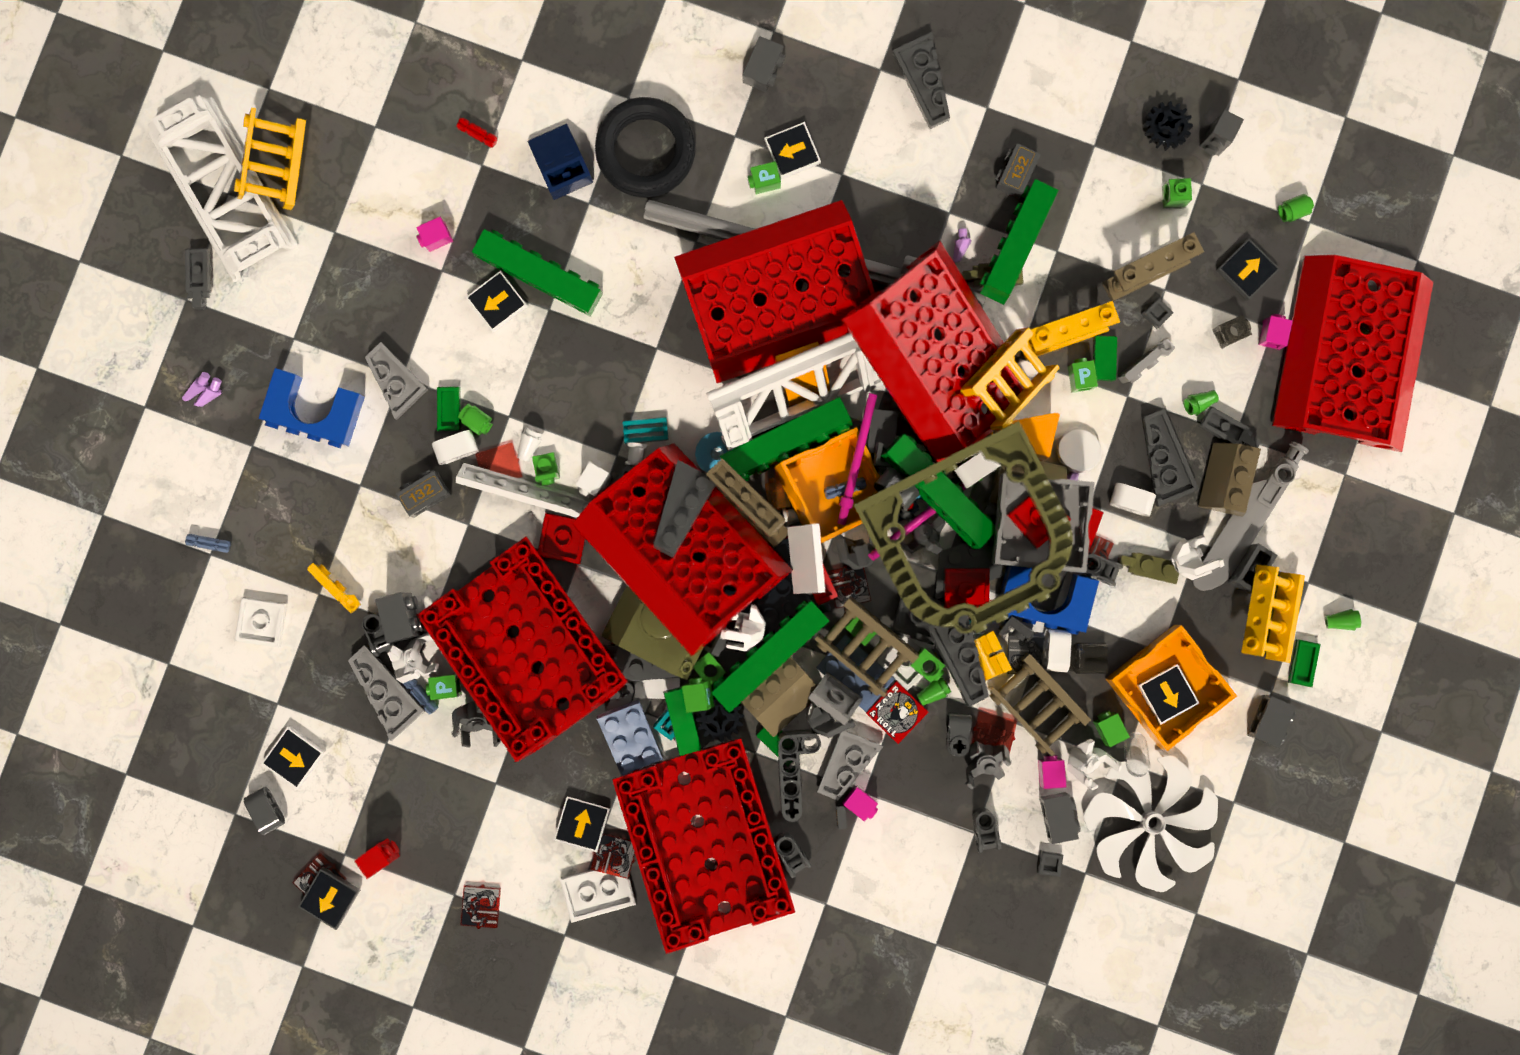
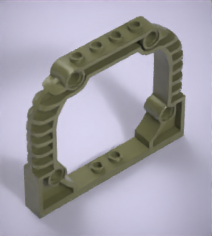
M1019 421L854 505L906 607L916 617L926 623L941 627H955L961 633L975 631L977 634L988 628L987 624L994 620L996 623H1000L1008 619V613L1014 610L1020 613L1030 607L1028 603L1036 599L1040 603L1050 598L1049 593L1056 590L1060 585L1059 574L1066 566L1072 551L1073 534L1070 521ZM981 452L984 460L997 463L1006 468L1005 474L1009 481L1013 483L1021 482L1025 487L1046 528L1049 539L1048 556L1046 560L1032 568L1029 573L1028 582L978 607L969 603H960L947 609L928 597L902 550L900 543L905 538V529L901 524L897 523L899 511L903 503L899 493L922 481L928 484L938 478L936 474L945 471L946 474L958 468V463ZM1014 465H1019L1023 468L1024 474L1022 477L1017 478L1012 475L1011 469ZM892 527L899 528L901 536L897 540H891L887 535L888 530ZM1047 573L1051 574L1054 579L1053 584L1049 587H1045L1041 581L1043 575ZM962 615H968L971 618V624L966 628H962L958 624V619Z

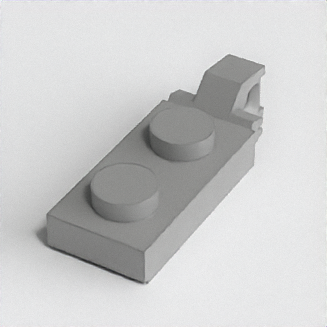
M1168 338L1163 339L1153 349H1150L1118 376V379L1122 384L1127 382L1134 383L1142 377L1141 372L1147 368L1149 370L1159 362L1157 359L1160 356H1169L1175 349V346Z

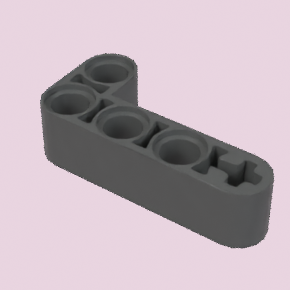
M811 729L783 731L777 738L780 807L783 817L790 822L797 821L802 815L799 755L816 753L821 747V740L818 734ZM791 738L794 740V743L791 747L787 748L782 746L783 740ZM806 738H816L815 744L812 746L805 745ZM791 760L795 762L794 767L789 770L783 768V764ZM787 783L796 784L793 791H786L784 789ZM788 799L792 800L794 805L792 813L788 811L790 808Z

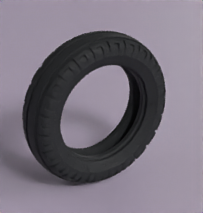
M638 97L620 103L605 116L597 131L595 154L602 174L615 188L635 197H656L676 188L688 175L695 157V138L688 120L676 107L657 98ZM642 119H650L662 123L671 131L676 141V151L671 163L663 171L650 176H639L628 172L620 165L615 156V143L620 132L630 123Z

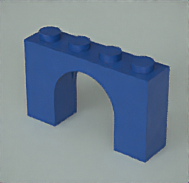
M275 368L258 419L266 421L265 426L274 429L282 426L287 428L286 432L297 436L302 432L308 434V439L320 442L322 438L328 440V445L340 449L342 445L349 447L365 397L359 393L338 387L332 408L326 418L318 423L306 424L299 419L295 410V400L302 377Z
M1007 566L1000 595L1028 582L1029 573L1032 568ZM1073 573L1067 598L1060 607L1052 611H1040L1035 609L1031 603H1028L1030 606L1028 609L1020 613L1014 610L1008 613V619L1011 616L1023 618L1022 621L1029 624H1036V621L1044 623V627L1057 630L1059 626L1066 628V631L1078 635L1079 631L1086 633L1099 581L1095 578Z

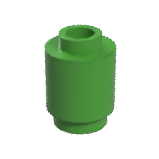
M1301 194L1284 201L1282 205L1278 206V214L1283 222H1292L1310 215L1314 208L1313 200L1306 194Z
M467 404L458 416L462 420L461 423L477 435L487 434L493 425L491 423L492 418L475 405Z

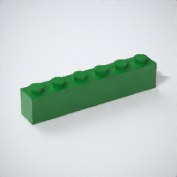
M1037 179L1034 180L1031 186H1026L1021 196L1024 198L1023 203L1019 202L1013 212L1016 218L1015 220L1011 219L1005 229L1008 235L1006 238L1002 237L997 246L1000 252L998 255H993L988 265L992 269L990 273L985 272L980 282L983 285L980 294L1004 305L1055 200L1058 189Z
M493 229L491 232L483 230L472 250L476 258L591 317L603 295L597 283L591 280L585 282L579 279L580 275L572 270L566 272L560 269L561 265L553 260L547 262L541 259L542 255L534 250L528 252L522 249L523 246L512 239L510 242L504 240L503 235Z
M838 397L720 455V458L731 466L745 481H748L750 479L749 476L755 473L762 474L770 469L769 466L775 463L779 464L789 459L791 455L809 450L810 446L816 443L818 445L830 440V436L836 433L841 435L849 431L850 426L853 425L852 420L841 398Z
M905 434L897 437L881 454V457L905 478L934 464L932 457L925 451H921L916 446V441L911 436H906ZM945 471L936 474L938 478L928 484L922 481L914 485L918 489L919 495L972 549L981 548L995 533L994 520L989 515L983 514L978 509L979 505L973 499H968L963 494L964 491L961 486L953 483Z
M812 601L801 603L795 609L798 613L792 619L787 616L779 624L781 629L774 634L771 631L762 639L765 643L759 649L756 646L746 654L748 659L743 664L738 661L729 670L732 674L727 679L721 677L712 685L715 690L711 693L729 713L830 621Z

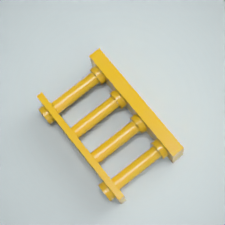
M251 107L249 114L245 113L243 127H247L240 179L236 178L234 191L238 192L237 199L242 200L245 191L278 198L283 202V209L292 210L295 204L306 120L297 118L294 125L290 124V126L255 118L256 108ZM253 127L287 134L292 138L291 146L283 147L253 140ZM250 148L286 156V159H289V165L283 169L249 161ZM247 170L283 177V180H286L285 189L278 190L246 183Z
M1113 301L1031 329L1034 335L1028 340V345L1038 357L1110 331L1109 326L1120 323Z
M1029 327L1016 329L960 389L965 397L979 396L997 418L989 426L992 430L1004 429L1012 425L1013 419L1045 384L1054 379V374L1060 368L1058 365L1044 366L1028 345V340L1034 335ZM1019 350L1023 352L1038 372L1031 381L1014 360V355ZM1006 365L1024 387L1018 396L1015 395L1000 375L1001 369ZM990 381H994L1010 402L1004 411L1000 409L986 391V386Z
M1256 565L1241 653L1264 657V652L1267 651L1265 659L1290 663L1305 576L1280 572L1279 577V567ZM1276 585H1278L1277 594H1276V599H1275V598H1274L1275 589H1276ZM1272 607H1274L1273 617L1270 620ZM1268 629H1270L1269 640H1268V642H1266V641H1267V635H1268Z

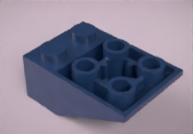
M567 124L527 141L553 200L593 183L589 170Z

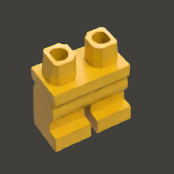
M988 631L974 639L985 681L1012 670L1004 652H997L989 656V654L1002 649L994 631Z

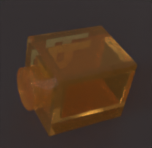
M779 478L768 479L769 483H765L767 502L775 510L790 508V500Z

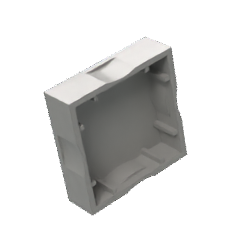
M1005 473L1000 475L992 564L1033 568L1038 563L1047 559L1049 539L1038 549H1035L1008 518L1007 514L1029 495L1021 482L1013 483L1009 481ZM1012 474L1014 477H1017V478L1023 476V475ZM1048 479L1065 513L1071 519L1070 525L1073 534L1072 551L1062 571L1086 573L1089 550L1088 526L1092 515L1095 482Z

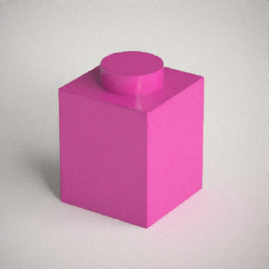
M441 216L416 227L419 232L416 237L420 246L426 247L429 252L454 242Z
M1273 314L1264 319L1258 345L1278 350L1286 347L1293 320L1285 319L1286 316L1281 314Z
M1045 755L1044 759L1038 760L1040 787L1043 789L1066 788L1064 760L1058 758L1057 755Z
M857 785L853 787L842 802L846 808L864 822L867 818L871 820L878 811V808H876L878 805L877 801Z

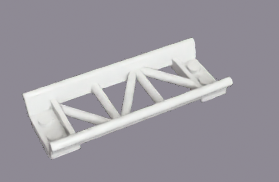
M200 95L193 99L189 97L152 118L153 122L147 124L151 130L148 132V135L233 282L241 279L240 271L278 249H295L298 246L269 196L244 192L242 200L235 197L214 209L235 167L241 174L244 151L212 97L207 99ZM212 125L223 145L188 140L187 138ZM176 146L224 155L189 175H183L169 149ZM225 165L204 208H202L189 185ZM247 170L246 183L263 186L257 173ZM254 198L268 224L263 227H256L215 219ZM215 229L249 235L225 248Z
M847 333L706 394L718 420L722 433L721 440L727 451H730L751 441L752 436L802 416L838 397L842 399L860 390H864L866 393L884 384L852 335ZM852 354L828 391L823 366ZM856 365L859 378L844 384ZM814 370L819 395L791 381V379ZM781 386L808 400L787 408ZM773 389L779 412L752 423L770 391ZM758 394L745 416L741 400Z

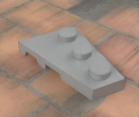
M382 342L365 356L395 420H398L428 391Z
M848 731L841 732L817 792L838 801L883 746Z

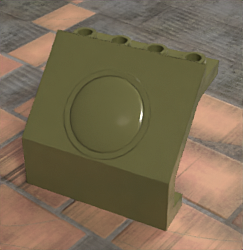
M626 586L601 635L617 646L685 680L688 679L703 650L702 648L694 656H691L628 586Z

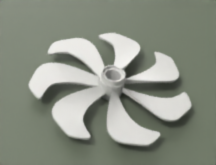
M1174 756L1157 758L1158 762L1162 764L1167 772V784L1158 805L1152 811L1151 781L1147 767L1137 760L1120 762L1122 764L1121 771L1118 772L1110 767L1106 778L1126 781L1135 791L1144 813L1140 815L1121 799L1103 792L1096 794L1090 801L1083 815L1084 821L1089 831L1101 819L1106 817H1122L1139 821L1141 827L1116 833L1102 839L1096 849L1098 859L1106 874L1121 878L1119 869L1120 856L1134 839L1146 831L1149 835L1139 857L1135 877L1141 886L1154 891L1165 892L1172 888L1176 882L1162 875L1158 868L1155 857V834L1162 836L1173 859L1182 870L1186 872L1198 871L1213 859L1214 843L1210 842L1203 847L1193 848L1177 840L1165 830L1166 824L1192 830L1210 829L1217 821L1218 798L1210 789L1204 787L1202 800L1197 807L1185 813L1163 817L1161 814L1174 805L1190 788L1192 784L1190 770ZM1152 817H1156V826L1150 828L1149 820Z

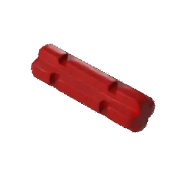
M463 117L459 119L457 123L459 130L464 133L466 132L469 136L482 143L484 142L490 148L496 145L498 139L495 135L488 134L486 130L474 123L470 124L469 120Z

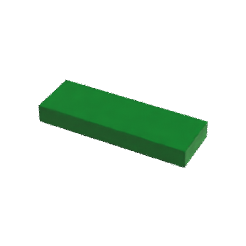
M682 686L663 691L679 755L682 756L701 750L692 712L686 713Z

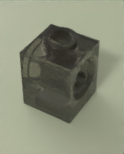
M1243 315L1212 329L1221 349L1252 335L1251 325ZM1231 326H1233V327H1235V328L1237 329V331H1238V335H1237V336H1235V335H1233V334L1231 333V331H1230Z

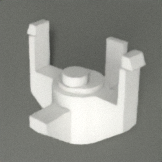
M1204 535L1190 540L1181 539L1175 546L1171 556L1175 570L1191 580L1210 574L1215 568L1223 567L1224 561L1220 558L1202 563L1201 557L1203 552L1200 547L1195 548V546L1206 543Z
M751 605L750 614L740 612L731 619L736 620L735 628H739L738 632L722 630L720 637L724 640L730 639L744 642V644L727 641L726 648L749 651L763 639L765 621L757 606Z
M429 633L412 639L403 651L394 645L389 647L387 654L395 670L396 679L399 682L405 683L412 679H418L420 676H427L437 672L438 663L428 667L422 664L423 660L420 654L422 645L433 640Z
M1092 739L1075 746L1070 751L1067 763V770L1090 790L1098 788V785L1087 774L1097 769L1100 763L1106 762L1118 772L1122 768V764L1101 748H1093L1095 741Z

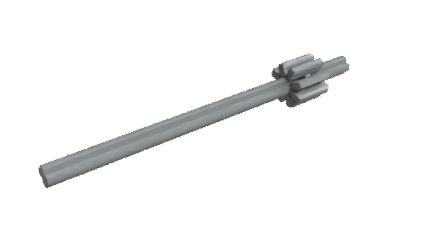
M649 200L645 206L644 219L719 240H725L754 230L751 227ZM906 256L902 269L867 259L864 260L871 282L889 286L907 272V266L917 258ZM842 264L839 266L838 272L849 275L850 268L846 264ZM970 288L983 308L986 296L980 294V290ZM912 290L909 297L915 303L917 294Z

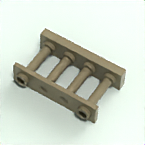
M1195 232L1114 271L1115 276L1105 280L1102 285L1110 300L1114 302L1191 263L1190 259L1204 253V250Z
M723 459L706 473L707 477L716 485L715 487L774 548L788 535V529L783 525L786 520Z
M850 596L843 605L846 607L845 614L825 637L818 633L814 640L817 641L816 645L825 653L829 651L869 685L868 689L874 695L878 696L880 694L884 698L887 695V689L884 687L886 682L904 662L909 660L913 664L918 659L919 653ZM858 617L864 622L862 624L863 627L843 651L839 650L832 644L833 640L852 618ZM869 633H877L880 636V642L858 666L849 656ZM892 646L898 651L896 653L898 656L881 676L875 680L866 671L887 647L890 648Z
M1026 653L1020 658L1024 662L1021 665L1023 668L998 691L990 686L988 688L991 692L989 697L997 705L1001 703L1037 741L1035 746L1043 755L1048 753L1053 756L1055 753L1050 746L1074 723L1086 726L1091 719L1032 655ZM1034 673L1039 679L1037 681L1038 684L1012 707L1004 697L1028 674L1032 675ZM1049 689L1054 695L1053 701L1027 724L1019 713L1043 691L1046 692ZM1064 706L1070 712L1067 714L1068 717L1042 740L1034 730L1055 710Z

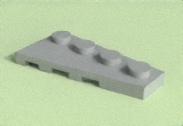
M364 645L348 660L358 681L366 691L369 702L376 710L378 719L386 729L390 741H393L425 712L423 707L401 682L396 679L383 662L374 656L367 645Z

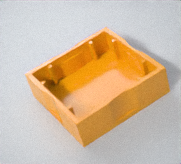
M857 427L830 439L815 449L806 450L780 462L774 467L801 525L819 524L821 543L863 524L854 505L878 493L874 488V483L880 475L873 465L871 454L865 444L857 478L863 477L867 487L853 493L852 500L854 502L852 509H849L846 525L837 524L841 508L839 503L843 496H837L828 500L824 494L826 487L835 486L848 480L859 435Z
M1182 625L1170 627L1105 678L1157 746L1165 751H1169L1193 732L1199 723L1213 716L1237 697L1221 674L1208 663L1201 649ZM1178 664L1199 704L1160 725L1137 685L1172 665Z

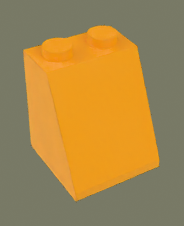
M815 342L775 356V364L817 347L819 343ZM824 365L823 373L825 377L827 390L829 391L830 385L828 380L826 365ZM814 370L791 379V381L819 395ZM782 386L789 406L808 400Z
M1059 413L1013 421V424L1018 421L1020 422L1039 461H1044L1050 457L1060 416ZM1002 429L994 430V431H992V432L990 433V435H992V434H994V433H996V432H998V431H1000V430H1002Z

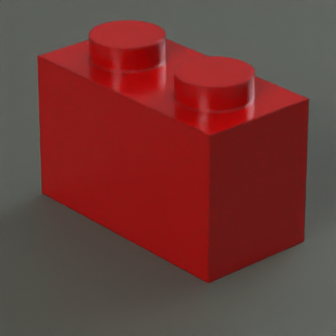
M387 838L354 860V862L366 879H369L400 857L398 853L399 848L394 841H390Z

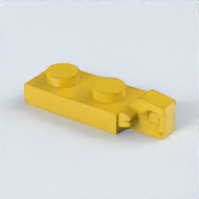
M312 563L307 568L323 587L350 613H353L362 605L355 595H346L344 593L346 590L344 585L338 580L334 582L329 577L331 572L323 564L318 566Z

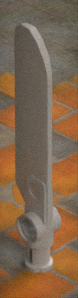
M1291 441L1286 455L1281 457L1276 466L1270 470L1268 479L1253 483L1246 514L1243 517L1231 515L1202 562L1204 564L1222 558L1224 566L1212 570V573L1192 580L1195 588L1201 591L1212 590L1222 585L1232 576L1289 483L1295 479L1300 460L1304 454L1309 452L1306 447ZM1280 469L1286 471L1287 477L1285 480H1281L1278 476Z

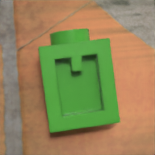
M554 452L532 457L536 475L535 481L537 483H542V486L554 484L556 479H560Z

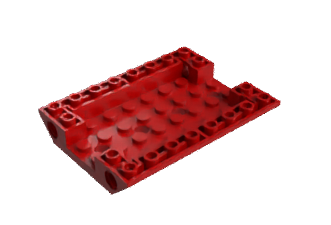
M842 200L674 257L717 383L775 364V356L815 342L821 345L850 333L841 319L875 293L852 219ZM842 264H846L850 268V273L847 277H841L838 274V268ZM801 278L805 279L808 283V288L803 292L798 291L796 288V282ZM757 293H762L766 297V302L762 306L755 305L753 301ZM716 307H720L724 312L723 318L718 321L711 317V311Z
M941 241L935 243L907 266L908 271L886 289L873 293L841 319L935 463L983 440L993 431L989 426L997 418L989 408L986 414L982 412L981 405L983 401L979 396L965 397L960 389L1004 343ZM912 290L917 294L915 303L909 297ZM936 328L941 332L939 340H936L934 337V330ZM960 365L965 370L962 378L958 375V367ZM1006 365L1001 369L1000 375L1015 395L1018 396L1024 387ZM990 381L986 386V391L1000 409L1004 411L1010 402L994 381Z
M1339 255L1304 256L1272 426L1314 435L1326 433L1358 440V444L1403 452L1433 281L1422 272ZM1370 280L1377 284L1376 292L1368 288ZM1361 323L1369 326V333L1367 335L1360 331ZM1354 366H1358L1361 369L1362 373L1359 378L1352 374ZM1346 409H1350L1354 414L1351 421L1344 417Z
M673 443L657 448L590 501L574 521L573 526L691 656H694L721 633L731 619L757 597L759 599L762 598L789 575L793 569L716 487L674 558L654 548L655 538L677 461L680 460L699 470L680 448ZM635 488H642L646 493L642 497H637L633 494V490ZM700 552L705 555L706 559L703 562H696L692 556ZM731 585L735 588L736 593L728 596L723 592V588Z
M524 537L490 562L492 567L460 590H450L417 614V617L515 762L543 748L612 698L628 682L527 537ZM488 590H492L495 594L491 602L484 600V594ZM511 626L519 628V634L515 638H511L508 634ZM541 661L544 664V670L540 674H535L533 665ZM561 698H567L569 701V707L564 711L558 708V701Z
M741 738L712 745L612 779L666 954L709 941L710 936L750 923H752V926L796 913ZM680 773H689L691 781L688 784H681L678 780ZM701 815L704 818V824L701 827H695L691 822L693 816ZM708 858H714L717 861L718 866L714 870H709L705 867V861ZM722 901L729 902L731 905L730 911L722 913L718 909L719 903Z

